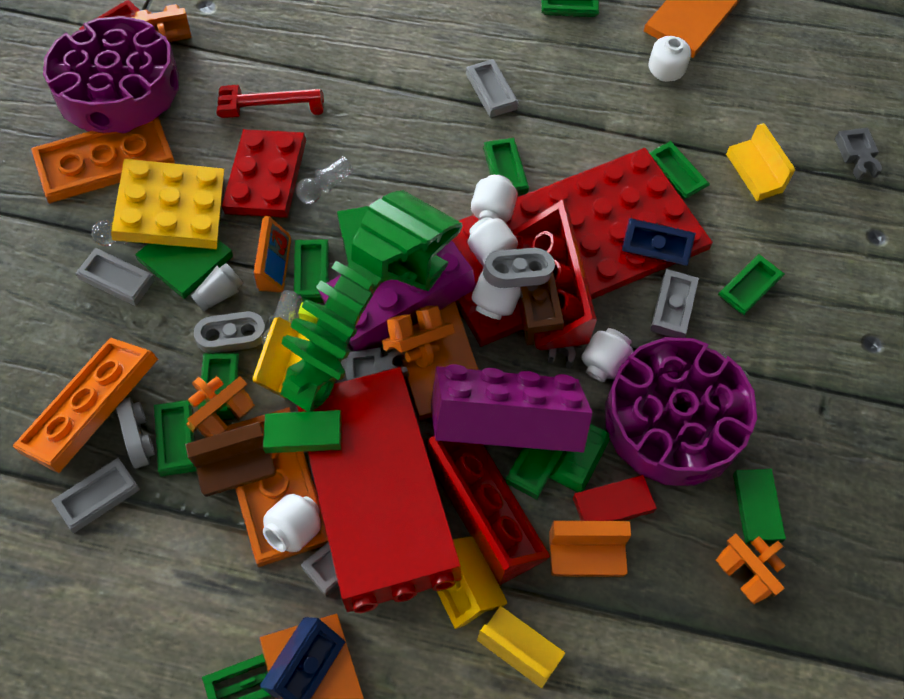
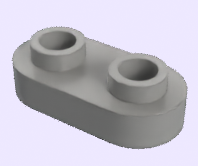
M540 248L499 250L487 256L483 267V276L489 284L498 288L541 285L549 281L555 267V262L547 251Z
M250 311L209 316L200 320L194 328V338L197 346L206 353H222L254 348L260 345L266 337V328L262 317ZM246 331H254L252 335H243ZM211 336H219L215 341L208 340Z
M131 397L125 398L117 406L116 410L130 461L134 469L150 465L149 457L155 455V451L149 434L143 435L140 424L146 423L141 403H133Z

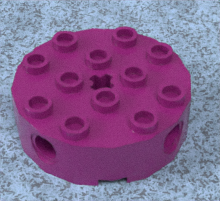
M117 16L83 23L85 29L76 31L71 36L66 32L56 39L44 57L43 76L63 118L80 129H85L87 132L128 133L136 127L153 121L161 113L168 110L179 91V72L171 45L165 36L158 33L155 27L145 20Z
M664 337L639 346L619 367L605 402L606 431L609 433L610 440L617 454L638 474L664 485L695 486L719 477L745 449L757 421L755 391L742 368L729 356L727 358L723 357L719 352L707 348L709 344L694 338Z

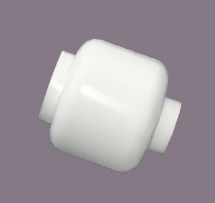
M665 36L658 39L653 46L648 63L650 72L657 79L665 82L680 79L686 73L691 58L690 46L685 40L675 36Z
M490 175L477 183L471 202V211L479 220L491 217L492 219H503L506 223L512 218L518 192L508 178L501 175Z
M485 217L476 222L469 230L468 246L483 267L490 253L499 250L517 249L518 247L517 238L503 219Z
M482 271L472 293V301L477 305L476 310L481 314L501 320L502 316H509L514 312L520 298V287H495L485 280Z
M608 328L606 331H597L592 336L581 356L584 364L588 367L586 373L600 382H604L606 378L614 380L619 367L633 353V349L630 346L631 340L626 335L612 328Z
M288 494L268 510L263 517V535L267 542L277 551L298 552L320 531V509L315 501L307 496L301 497L296 494Z

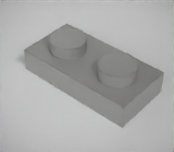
M666 269L650 331L673 338H685L698 285V277Z

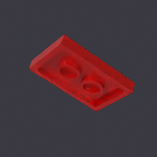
M243 129L221 206L225 214L288 218L307 141L304 132Z

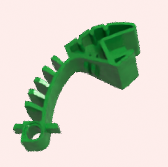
M404 190L389 193L383 196L382 199L379 198L372 203L366 211L361 227H359L352 242L350 263L348 266H345L335 261L331 267L341 274L335 286L332 287L321 280L316 286L318 290L329 296L325 305L322 306L310 300H305L302 308L319 318L317 324L295 318L292 321L290 327L310 341L289 335L284 336L281 344L303 360L288 367L282 384L281 395L307 412L319 408L330 396L336 379L339 381L344 378L345 370L341 362L343 359L348 358L350 353L348 343L350 338L355 336L357 332L356 325L379 285L387 280H398L429 291L448 266V262L436 254L460 233L463 226L462 223Z

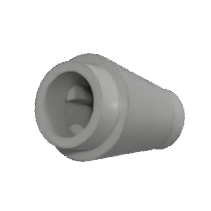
M225 263L220 268L216 266L196 289L195 293L191 295V298L203 311H206L208 308L239 292L238 288L243 285V282L233 269Z

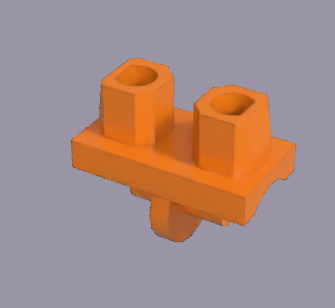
M177 4L166 6L163 10L164 12L152 14L148 10L137 11L135 17H132L152 24L155 30L165 36L169 42L192 38L185 8H179Z
M429 305L417 309L416 315L419 327L413 329L410 315H399L387 319L390 337L382 340L384 350L388 351L395 348L398 352H405L407 362L415 360L422 368L432 365L434 361L433 353L439 352V345L437 342H430L455 334L453 323L443 322L438 306Z
M216 376L208 383L200 377L196 378L192 384L197 392L188 401L194 408L204 400L207 403L187 419L186 425L192 432L198 429L206 438L225 432L228 426L217 415L221 409L227 406L237 419L240 420L255 406L249 394L245 391L247 386L245 380L239 376L216 395L214 392L224 385L219 377Z
M735 533L727 540L728 546L717 557L716 563L728 576H731L744 564L755 576L744 584L740 590L753 605L766 599L771 594L775 597L785 588L764 563L767 561L777 573L786 565L776 555L784 546L777 541L769 547L758 536L751 542L761 554L757 557Z

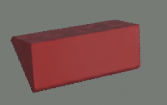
M562 199L512 230L518 240L517 249H543L553 257L555 262L553 273L564 327L563 330L535 333L536 349L539 350L587 345L590 342L597 322L568 205Z
M435 435L428 440L427 456L430 465L471 537L474 538L499 585L506 583L551 557L483 444L435 440Z

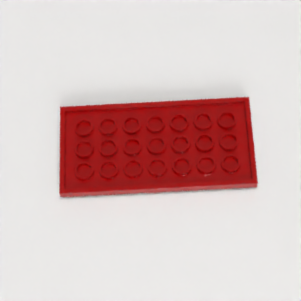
M646 148L517 197L512 218L506 222L512 231L562 199L565 200L568 205L591 299H595L677 264L622 251L629 218L696 233L690 258L710 250L713 243ZM471 215L459 220L463 226L460 233L452 241L472 267L475 284H477L483 271V266L477 260L467 242L470 236V228L479 219ZM473 291L455 301L480 347L523 329L518 302L511 315L502 316L501 320L485 316L476 310L477 305L472 301Z

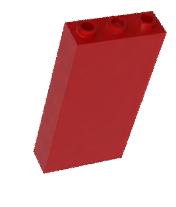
M401 367L335 383L328 399L314 411H341V450L308 451L339 589L347 613L351 611L366 613L377 608L379 603L390 600L404 602L414 598L421 591L428 589L443 591L453 587L456 581L462 580L461 566ZM297 405L298 412H307Z

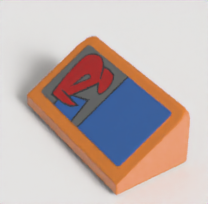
M270 216L262 218L254 276L259 291L283 292L291 236Z

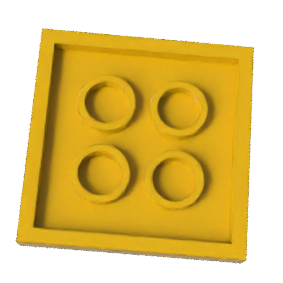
M124 159L111 229L112 240L217 249L224 169Z

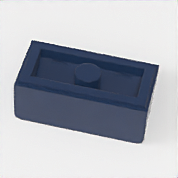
M629 218L622 251L688 266L696 233Z
M303 618L261 682L260 687L277 699H311L346 641L319 618Z

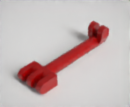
M226 85L219 88L216 114L221 118L239 117L240 107L309 102L311 112L314 115H321L324 109V94L321 89L242 94L239 85Z

